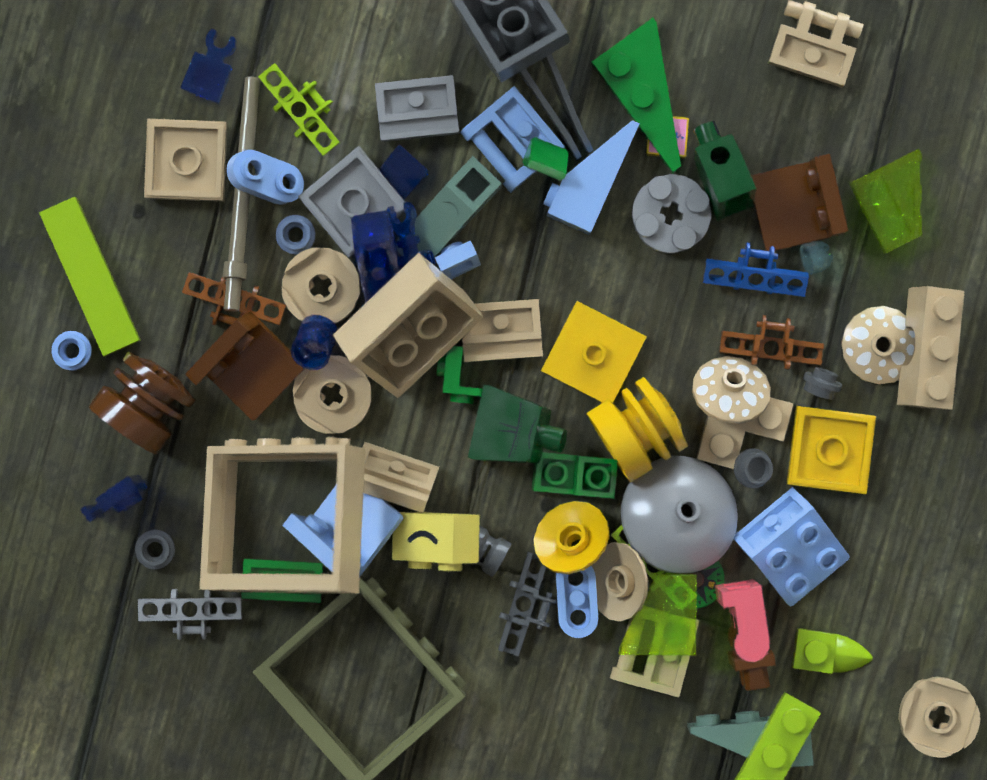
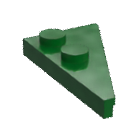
M651 18L593 60L592 66L632 120L639 123L638 128L656 149L671 173L674 174L681 167L657 22L654 18Z

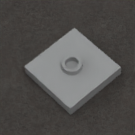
M360 146L355 148L298 196L347 257H351L410 208Z

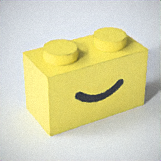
M399 512L403 516V520L393 532L392 560L408 561V568L432 569V562L438 563V570L462 571V563H479L480 515Z

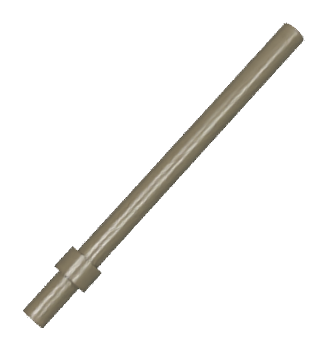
M245 77L238 153L244 150H254L260 79L257 77ZM249 163L248 171L252 175L253 165ZM237 188L234 190L228 261L224 262L222 277L226 280L224 310L238 312L240 310L242 281H246L248 264L244 263L250 194Z

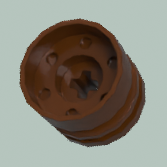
M128 352L122 360L136 371L135 374L131 376L119 368H116L113 372L117 379L125 386L122 392L108 386H103L88 407L99 418L148 452L157 455L172 435L171 431L160 419L165 414L173 419L182 421L185 415L172 405L173 401L177 400L191 408L196 399L187 391L177 377L159 364Z

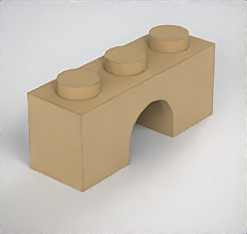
M930 286L909 288L905 327H912L914 330L915 351L911 362L907 366H901L897 405L929 409H953L965 291Z

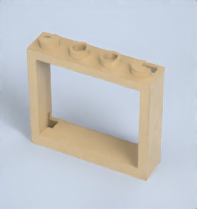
M334 437L326 438V444H315V439L291 438V445H281V440L259 438L257 439V445L247 446V441L241 439L225 440V446H207L200 590L218 592L359 594L365 448L350 445L349 438L338 439ZM338 461L332 575L232 574L238 462Z

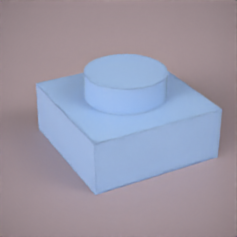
M471 241L464 244L462 242L452 243L442 249L441 255L435 257L440 271L450 279L481 265Z

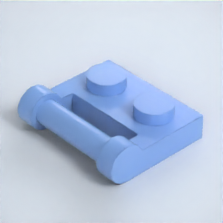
M515 86L460 132L467 142L472 140L505 180L503 185L510 193L523 184L536 170L526 166L516 170L483 130L487 125L492 122L522 159L533 137L565 148L563 143Z

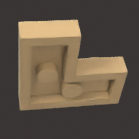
M770 397L769 404L763 414L750 422L740 424L724 423L707 416L696 459L734 469L735 460L740 454L745 432L784 442L794 403Z

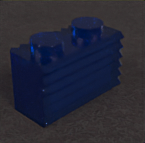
M386 210L354 215L351 218L353 247L365 304L401 270L391 215Z

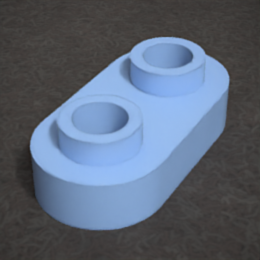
M244 150L233 155L227 164V176L235 188L272 203L282 205L295 201L303 192V177L295 166L261 152ZM249 163L255 168L254 176L248 171ZM283 177H286L289 180V189L284 187L282 182Z
M589 566L584 571H580L583 574V580L578 585L569 583V574L556 573L559 624L567 635L574 638H583L590 635L598 624L596 576L592 566ZM582 610L586 615L585 621L581 624H574L570 619L573 611Z

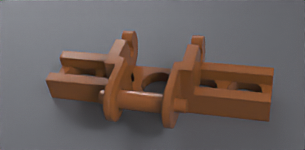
M191 272L188 273L182 293L218 305L216 312L212 311L210 317L213 318L212 325L216 326L218 321L232 325L238 319L222 313L226 288L225 279L221 278V281L217 282ZM193 279L204 283V289L201 293L190 290V282ZM256 285L252 293L241 290L242 301L238 311L241 312L239 318L251 311L259 319L281 325V320L287 307L286 304L259 296L260 287ZM211 286L218 287L215 298L208 295V290ZM256 300L260 301L261 304L257 312L253 311ZM268 304L279 308V315L276 318L265 315L264 309Z
M763 315L762 320L757 321L756 327H760L759 335L722 331L719 353L750 356L751 365H757L758 358L784 361V369L789 370L791 362L822 365L824 344L789 339L790 331L794 332V326L790 325V318H787L785 323L767 321L766 315ZM766 329L783 331V339L766 337ZM726 338H738L740 341L739 348H726ZM747 339L753 340L752 351L745 350L744 348ZM768 341H775L779 346L778 353L774 356H769L764 351V345ZM786 345V350H785V355H784L783 349H784V346ZM793 345L798 348L796 357L792 356ZM804 348H816L818 353L816 359L804 358Z

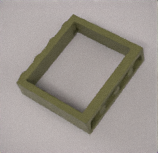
M361 575L359 579V593L448 693L363 767L279 672L276 666L358 594H340L253 671V674L347 780H372L466 696V692L462 689L466 682L452 666L445 670L436 659L440 654L429 639L424 636L419 640L409 629L414 623L399 606L392 610L383 599L388 595L384 588L373 577L367 581Z

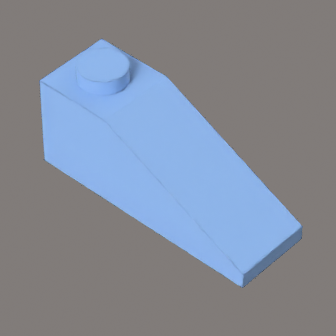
M633 120L567 173L565 179H562L560 186L552 183L543 203L550 207L547 217L590 235L639 123Z

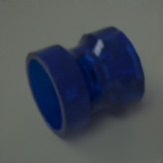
M310 315L303 319L291 349L292 358L298 365L309 370H318L328 364L332 348L336 343L333 334L338 331L334 322L322 315Z

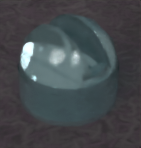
M813 241L800 247L801 261L809 275L822 272L832 264L833 254H826L830 247L822 241Z

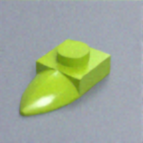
M797 628L792 668L833 674L835 672H847L858 669L873 659L872 655L862 645L846 636Z

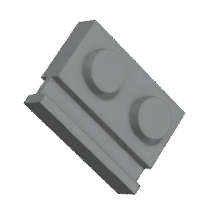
M453 75L375 83L381 142L459 134Z

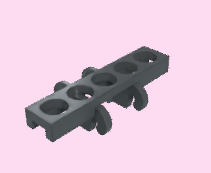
M531 552L527 553L519 582L510 580L509 586L517 589L509 614L500 612L499 618L507 621L498 650L514 654L518 657L529 623H536V628L542 630L543 626L550 627V623L546 622L551 603L557 604V600L551 598L552 593L547 592L546 596L539 594L546 567L541 564L539 573L533 574L529 572L531 559H539L536 554ZM531 577L535 579V587L525 585V578ZM521 596H526L531 601V606L527 611H520L516 607V600ZM536 599L543 601L538 619L531 617ZM512 622L523 625L522 629H513L511 627ZM509 634H515L519 638L514 649H509L505 646Z

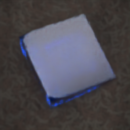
M401 145L395 148L379 168L380 172L404 201L429 174V171Z

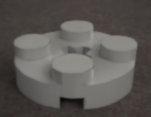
M677 174L655 177L641 188L634 200L632 220L635 230L644 244L657 252L674 254L688 250L698 243L708 230L711 220L708 195L695 181L688 177ZM671 203L678 205L677 211L682 214L681 221L674 220L672 225L664 223L665 216L660 214V210L662 207L668 208Z

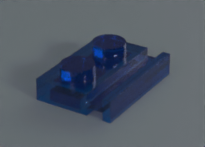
M140 475L127 476L95 498L98 504L86 505L80 510L88 522L102 520L106 517L103 512L116 510L117 513L126 512L143 500L140 493L148 487Z

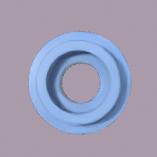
M67 331L60 334L52 345L54 361L58 366L66 370L83 368L89 362L92 355L90 341L85 335L76 331ZM75 343L79 347V354L71 359L66 354V348L69 344Z

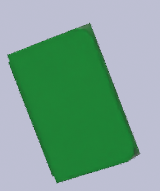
M533 137L522 163L523 166L562 180L565 179L567 172L568 151Z

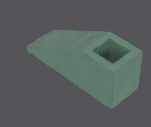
M472 156L440 190L392 247L408 262L418 253L432 262L441 253L442 249L460 233L502 188V183Z
M742 711L735 713L736 719L720 720L719 714H706L696 716V722L687 723L689 732L695 736L748 757L770 716L759 717V711ZM811 732L791 767L813 765Z

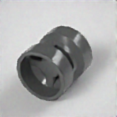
M479 525V563L476 564L481 566L482 572L493 577L512 543L503 538H493L489 535L487 529ZM488 545H491L492 547L484 559L482 556Z

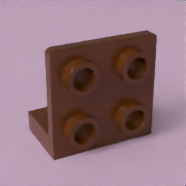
M830 153L814 157L809 162L751 175L756 186L754 206L765 251H769L771 246H774V251L843 235L848 232Z
M250 311L238 318L185 375L195 385L209 378L251 420H256L302 373L305 365Z

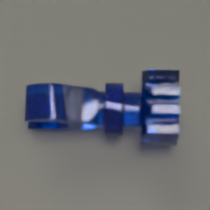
M410 202L403 203L406 213L404 222L398 220L394 206L388 207L386 210V220L400 240L396 241L398 249L402 248L404 254L403 256L396 257L399 270L418 253L432 264H435L432 250L425 249L419 251L417 244L421 243L419 235L415 236L414 234L417 217L415 207Z

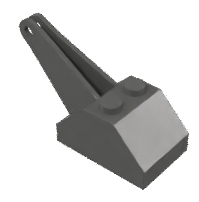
M450 0L468 35L489 69L500 82L507 80L517 73L520 74L559 131L575 160L581 158V154L572 137L526 70L527 67L539 60L542 61L570 125L586 152H592L593 147L582 128L552 55L553 52L569 44L570 38L548 0Z

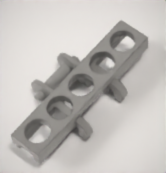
M172 589L171 598L138 599V621H177V627H173V633H177L178 640L182 639L183 634H201L202 639L206 640L207 633H211V627H207V620L242 619L241 597H210L211 591L205 590L204 598H177L178 589ZM189 601L197 606V613L192 617L186 616L182 610L183 605ZM212 603H215L217 606L216 614H212ZM224 603H235L237 605V612L224 614L222 605ZM156 604L158 608L157 614L145 615L143 613L144 605ZM164 604H171V615L163 613ZM203 604H204L205 614L203 613V610H202ZM183 620H201V626H183Z

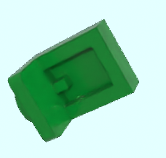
M453 346L438 360L437 377H444L442 393L451 394L450 402L474 404V396L481 397L483 389L460 386L463 347Z

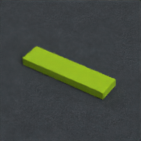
M77 197L70 198L39 212L102 355L106 357L141 341Z

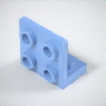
M336 486L314 515L309 514L308 517L291 513L283 524L296 539L331 571L333 570ZM363 493L360 576L403 520V516L386 500Z
M793 487L734 536V541L758 566L788 606L795 605L850 558L816 510Z

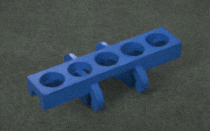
M747 242L745 249L740 250V255H744V258L738 257L737 263L706 259L703 283L729 286L735 290L743 288L765 291L766 294L771 295L772 293L805 297L809 274L808 272L776 268V262H773V259H778V254L774 253V246H771L769 251L751 249L750 243ZM749 257L767 259L766 269L748 267ZM714 268H720L724 271V276L709 274V272ZM735 271V277H728L731 272ZM758 273L764 279L758 285L751 284L748 280L751 274ZM776 276L782 278V284L774 283ZM792 279H799L803 283L802 287L787 284Z

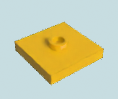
M576 301L541 372L602 403L608 399L613 403L647 336Z
M796 406L787 484L867 494L876 416Z

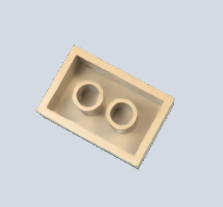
M418 253L333 336L351 364L399 398L484 317L465 290Z

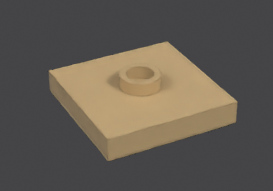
M147 119L144 198L224 202L227 122Z

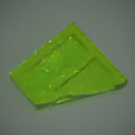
M920 149L849 184L884 254L922 236V216L920 214V203L922 201L920 162L922 161V153Z
M696 574L655 575L647 591L643 608L633 618L619 645V655L696 656Z

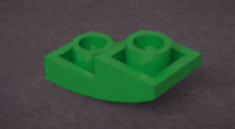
M542 452L541 461L539 464H534L532 491L614 499L618 460Z

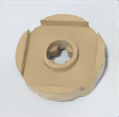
M310 248L300 252L288 263L282 279V297L287 308L296 318L313 326H330L341 322L355 309L361 295L360 277L354 264L343 253L329 248ZM317 276L322 280L329 278L332 282L328 287L330 294L325 298L321 294L314 296L310 291L315 286L312 280Z
M323 356L305 365L302 373L295 379L293 386L294 405L299 417L310 428L325 434L343 433L359 425L366 417L372 402V386L367 375L351 364L348 358L343 356ZM336 383L342 387L339 393L343 396V400L341 403L333 402L330 406L324 403L326 396L322 393V390L325 386L332 388Z
M932 677L918 680L906 692L899 708V722L903 736L915 749L928 756L943 758L959 752L962 748L965 749L973 742L980 726V712L973 696L965 686L950 678ZM938 706H944V713L950 716L948 723L941 722L939 728L933 727V720L929 718V714L931 711H936Z

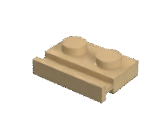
M539 299L475 304L484 318L462 338L464 362L543 357Z
M365 442L363 448H365L363 493L423 513L439 467Z

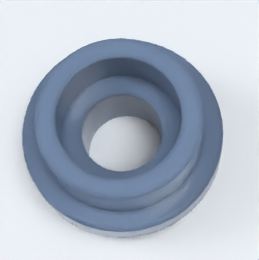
M288 216L279 223L276 229L277 243L287 253L297 255L304 250L310 249L314 244L316 236L314 226L303 216ZM293 228H300L303 231L301 241H290L289 232Z

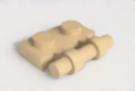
M788 0L784 15L798 19L795 29L783 24L780 25L768 64L843 88L857 49L842 44L844 34L859 39L864 24L849 20L850 15L841 12L834 15L816 9V4L804 1V4ZM810 24L832 30L830 38L826 39L808 33Z

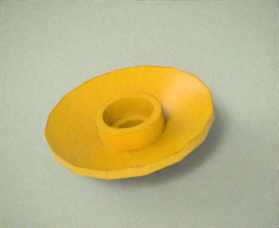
M572 501L558 505L548 512L537 526L534 536L535 553L543 566L555 573L572 574L584 571L597 562L606 550L610 536L608 521L600 509L588 502ZM580 540L578 544L571 547L574 541Z

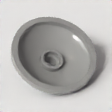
M671 456L667 460L661 458L651 463L653 469L629 483L623 496L621 521L627 541L631 548L637 551L643 561L663 572L690 574L711 566L726 553L736 533L738 512L731 488L718 471L698 459L686 456ZM683 504L691 507V517H685L682 514L681 506Z

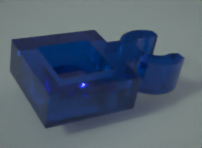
M211 29L207 33L205 40L208 48L206 56L194 52L180 88L183 91L219 104L233 70L232 66L223 62L226 57L231 56L236 50L237 40L231 36L226 47L217 48L214 42L218 32L215 29Z

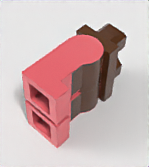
M754 579L715 585L717 601L723 608L729 607L732 626L728 631V641L734 649L727 651L730 665L735 671H739L741 685L745 687L746 691L770 687L767 666L776 664L774 653L769 649L770 641L761 585Z

